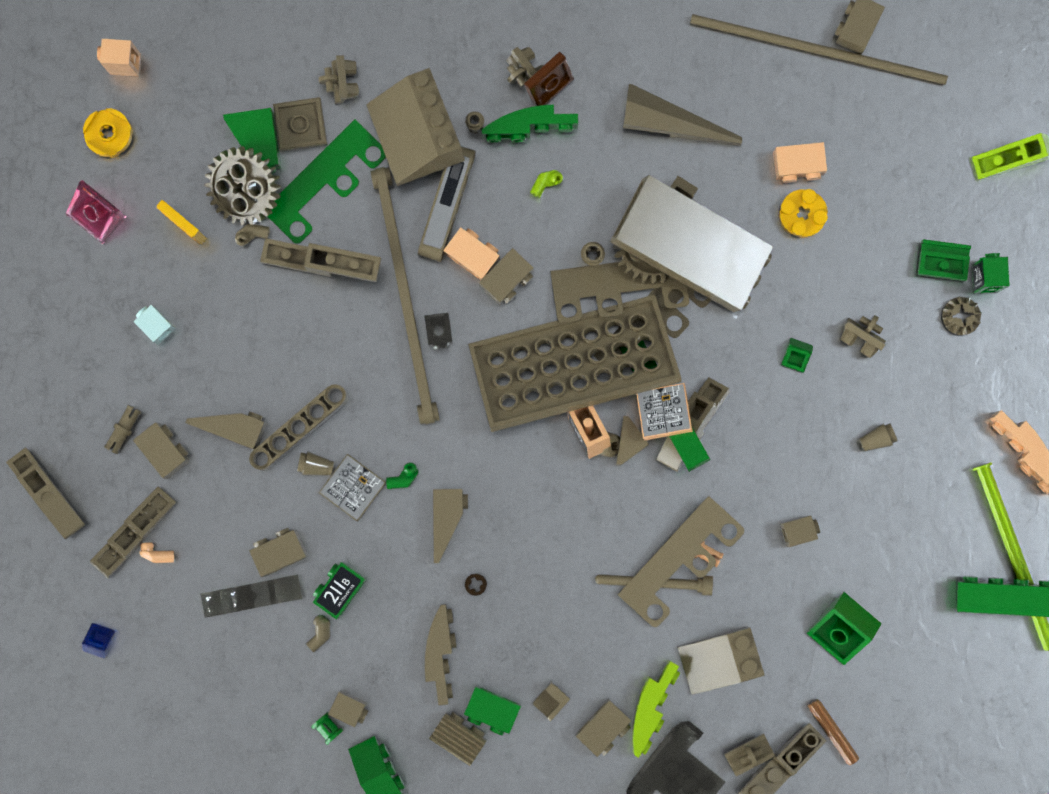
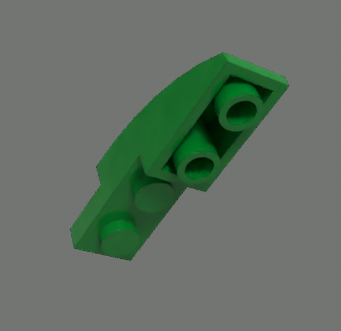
M554 105L524 108L504 115L482 129V139H487V142L490 143L501 142V139H511L512 142H525V139H530V129H535V132L538 133L549 132V129H559V132H572L573 129H578V114H554Z

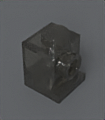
M449 313L425 315L429 347H434V350L448 349V345L453 344ZM437 327L443 329V334L440 336L434 334V330Z

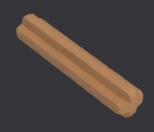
M816 699L811 702L808 708L848 765L856 763L859 760V756L821 701Z

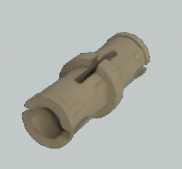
M128 404L120 421L114 424L113 428L115 429L104 445V448L110 450L113 443L116 442L111 452L118 454L126 437L131 435V429L142 412L136 408L130 417L134 407Z

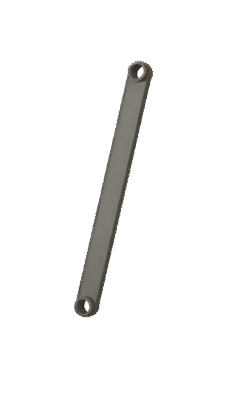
M389 167L376 168L370 171L374 189H379L421 401V405H417L420 424L435 423V421H440L436 402H431L389 186H393L392 176Z

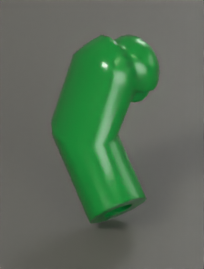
M409 462L404 465V469L399 476L386 477L387 489L410 487L418 476L416 465Z

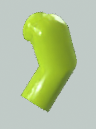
M557 170L540 173L530 194L541 198L546 187L561 184L563 175Z

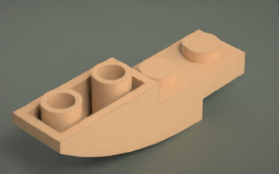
M1002 410L995 412L989 418L993 422L992 427L1000 435L1005 434L1011 440L1009 444L1017 452H1023L1017 459L1021 464L1020 469L1029 477L1033 476L1038 481V487L1044 493L1049 494V451L1044 442L1027 421L1016 425Z

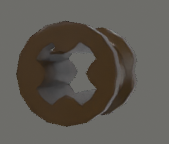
M471 574L465 580V589L470 595H481L487 587L485 577L480 574ZM472 578L482 581L483 584L480 586V591L477 592L476 589H470L469 585L472 584Z

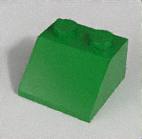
M843 592L828 606L806 634L845 665L873 640L882 623L848 594Z

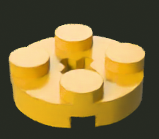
M105 108L106 110L95 111L88 116L83 126V134L87 146L95 154L114 158L123 153L130 145L133 128L121 112L112 108ZM112 127V137L105 139L102 130H108Z
M799 189L791 192L785 197L780 206L779 221L782 228L790 235L793 234L799 238H809L816 235L828 219L826 203L812 189ZM799 208L809 211L808 219L798 218Z

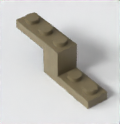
M265 238L260 262L332 277V274L377 282L381 257L309 243L307 247Z

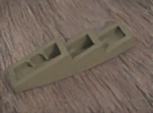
M158 486L128 516L124 524L107 540V544L90 560V563L109 579L176 504V501Z

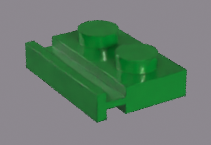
M926 239L921 241L917 275L959 281L967 280L971 245Z

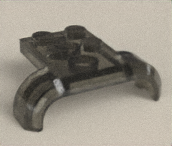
M680 721L672 728L633 777L626 788V794H653L655 790L661 794H717L725 784V781L687 751L695 741L700 739L704 732L690 721Z

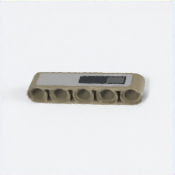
M462 146L465 161L443 170L418 249V255L439 262L443 259V250L448 244L476 154L475 150Z
M337 384L330 385L251 452L249 461L252 467L261 471H266L273 467L347 403L348 393ZM334 390H340L342 392V399L339 402H331L330 394ZM315 406H322L324 409V413L320 418H313L312 409ZM298 421H302L305 424V430L301 434H295L293 431V426ZM279 437L286 439V446L282 450L275 448V441ZM260 453H265L268 457L267 463L263 466H259L256 462V458Z

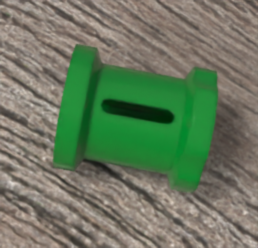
M328 712L311 726L312 729H317L324 737L326 745L344 731L342 728H338L329 718Z

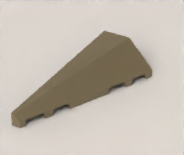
M629 84L623 128L670 134V137L737 146L742 145L741 136L633 84Z

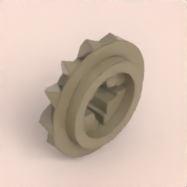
M959 296L950 300L945 305L942 319L945 327L950 332L956 335H967L975 331L981 323L982 312L978 307V303H975L970 298ZM960 309H963L964 313L971 314L965 318L964 323L961 318H953V316L960 313Z

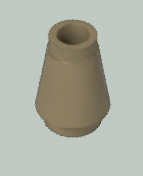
M589 242L583 246L581 258L584 263L596 266L604 260L605 250L601 244ZM595 254V260H590L588 255Z
M883 423L864 435V437L859 438L865 452L893 446L892 443L898 441L891 423L887 425Z
M308 451L307 453H300L297 472H302V475L331 476L334 461Z

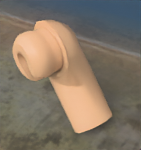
M152 542L141 543V551H139L141 557L153 563L174 562L173 550L153 551L154 544Z

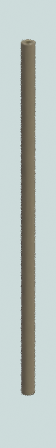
M692 14L691 24L946 85L948 79L947 75L695 14Z

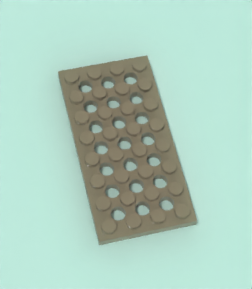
M651 295L622 303L623 313L618 316L601 317L598 310L583 313L579 321L561 323L557 320L468 344L491 432L682 382L656 296ZM618 304L603 309L606 312H614ZM641 319L645 324L637 328L632 325V322ZM611 326L621 327V331L617 334H612L608 331ZM588 332H596L598 334L594 340L586 339L585 335ZM565 338H572L575 341L571 346L562 345V341ZM642 340H648L651 342V345L648 348H641L638 346V343ZM542 344L551 346L548 352H540L538 350ZM619 346H624L628 349L622 355L615 353V349ZM524 350L528 354L526 357L519 359L515 357V353ZM596 352L604 354L603 359L599 361L591 359V356ZM500 356L504 358V361L499 365L491 363L494 357ZM574 358L581 361L576 367H570L567 364L569 360ZM648 361L658 363V366L654 369H647L644 365ZM548 365H555L557 367L553 373H546L544 368ZM625 367H631L634 369V372L626 376L621 373V370ZM524 371H531L533 373V376L527 380L520 377ZM602 373H607L611 376L606 382L599 381L597 377ZM507 377L510 381L507 385L500 386L497 384L498 379ZM582 379L587 384L583 388H576L573 385L574 382ZM553 386H561L563 388L560 394L550 393V389ZM530 392H537L539 394V397L534 401L526 399L527 394ZM507 398H512L516 401L511 407L502 405L503 401Z

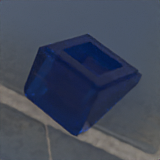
M92 623L82 642V650L105 659L115 631Z

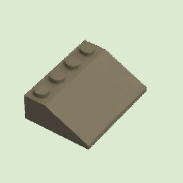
M430 68L406 76L366 104L397 186L465 161L461 145Z

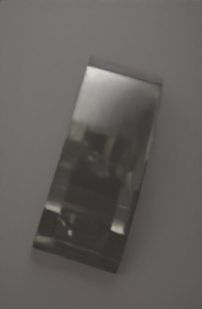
M298 575L200 594L205 618L302 599Z

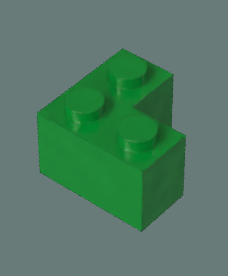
M373 736L348 749L359 783L366 794H403L404 782L400 775L395 776L396 771L392 762L387 761V757L390 754L384 743L380 744L376 737Z

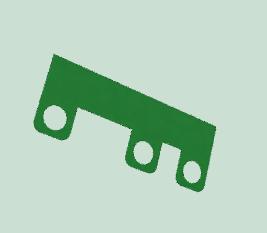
M354 119L279 194L281 197L274 200L277 203V207L271 209L272 214L267 217L292 242L296 244L301 243L312 232V226L298 211L326 184L341 197H347L358 186L359 180L345 165L357 155L368 167L376 168L386 158L382 145ZM371 146H375L381 151V156L377 161H369L366 158V150ZM342 175H347L352 180V185L347 190H341L337 187V179ZM296 221L302 222L305 226L304 234L299 237L293 236L290 232L291 224Z

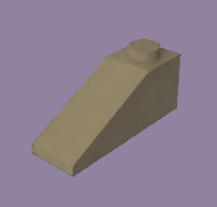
M250 411L248 416L242 413L187 418L185 422L251 449L259 446L267 423L262 421L263 416Z
M433 489L434 563L441 562L461 521L464 509H468V494H463V489Z

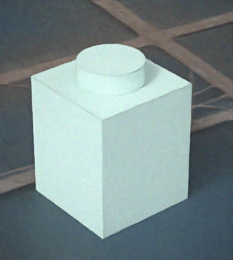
M152 305L143 307L136 314L137 319L134 321L157 345L176 329Z

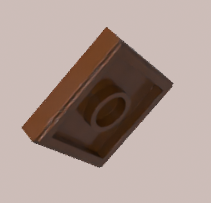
M558 52L524 85L533 105L540 106L546 105L574 80L566 57L561 52Z

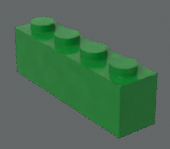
M963 576V580H957L956 610L957 612L1049 617V581L1039 580V584H1029L1027 579H1014L1013 583H1003V578L989 577L988 582L978 581V577Z

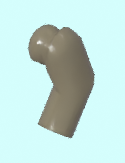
M318 615L314 618L315 636L306 643L312 652L319 649L331 636V624L323 615Z

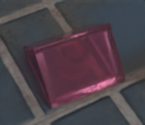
M83 180L79 182L66 212L70 219L101 244L106 242L127 217Z

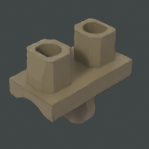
M516 47L511 51L512 54L506 60L510 65L507 67V70L511 73L507 79L510 84L517 81L523 87L524 83L544 66L540 65L537 68L532 66L531 62L535 59V53L530 47L521 50Z
M337 55L336 60L331 62L332 68H324L325 75L320 76L318 80L319 84L326 85L327 92L334 91L335 104H342L346 99H353L359 95L357 83H346V76H355L357 67L356 61L344 60V55Z
M874 315L871 320L862 316L859 322L864 324L866 328L851 318H848L845 322V329L841 340L852 346L859 336L865 340L860 352L871 358L879 349L882 351L886 345V340L871 331L873 330L880 334L883 330L881 326L876 324L879 319L878 316Z
M764 733L724 753L736 777L775 757Z

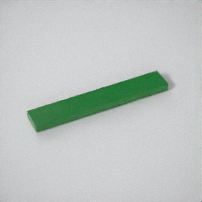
M643 340L638 343L639 347L647 348ZM624 346L620 348L623 354L628 351ZM648 361L644 366L647 369H654L657 367L655 361ZM693 427V432L669 436L689 472L711 460Z

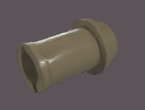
M476 111L470 112L465 118L466 126L471 133L477 134L478 130L481 132L484 125L483 115Z

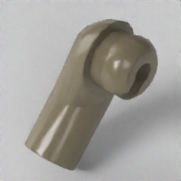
M249 223L236 233L235 241L238 245L244 246L255 237L268 239L270 227L256 224L251 225Z

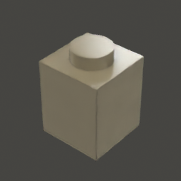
M812 516L780 524L787 547L817 540V534L820 533L818 522L816 519L813 520Z
M339 691L328 715L356 727L358 722L363 724L369 710L365 709L366 702L348 693Z

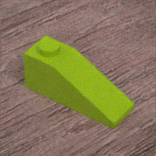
M1039 133L973 156L972 160L978 180L1049 160L1048 135Z

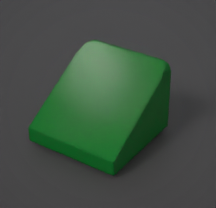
M790 338L781 365L804 373L811 357L813 346Z

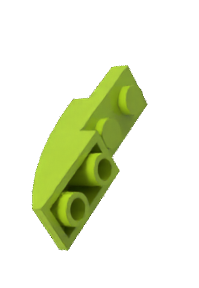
M670 660L657 681L650 677L647 678L636 705L632 727L633 753L638 758L641 753L646 755L652 744L649 740L653 732L658 733L664 723V720L661 719L663 713L655 708L657 705L660 707L663 705L668 696L665 692L668 685H674L680 675V672L677 671L679 666Z

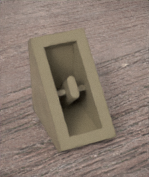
M623 416L619 451L616 460L617 466H621L649 445L647 440L644 441L643 435L629 416Z

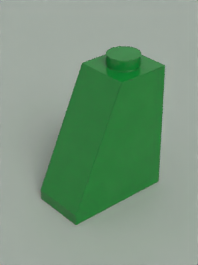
M271 108L223 115L224 121L239 144L244 146L245 152L253 148L254 155L259 152L262 153V161L269 158L270 161L267 166L269 168H276L272 174L276 173V170L282 169L275 117Z

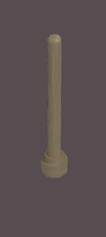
M599 574L595 577V581L597 584L626 586L634 576ZM704 576L703 578H698V580L668 579L661 588L697 590L702 595L712 596L713 576Z

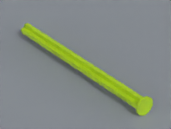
M992 462L973 468V471L977 470L1017 579H1027L1029 584H1034L991 471L990 465H992ZM1031 616L1043 649L1049 651V623L1047 618Z

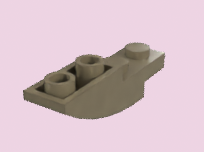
M708 377L698 393L694 392L688 400L692 427L699 440L704 435V428L730 393L728 387ZM667 436L657 461L678 472L684 462L670 437Z
M26 447L6 461L17 476L16 478L65 540L85 525Z
M447 604L440 605L433 619L425 651V682H436L438 706L448 705L449 698H453L452 684H447L446 674L450 673L449 660L444 659L443 655L452 654V648H457L455 633H450L449 624L453 623L452 608L447 609Z
M808 723L774 753L775 757L767 760L752 775L753 778L738 794H774L791 776H794L827 740Z

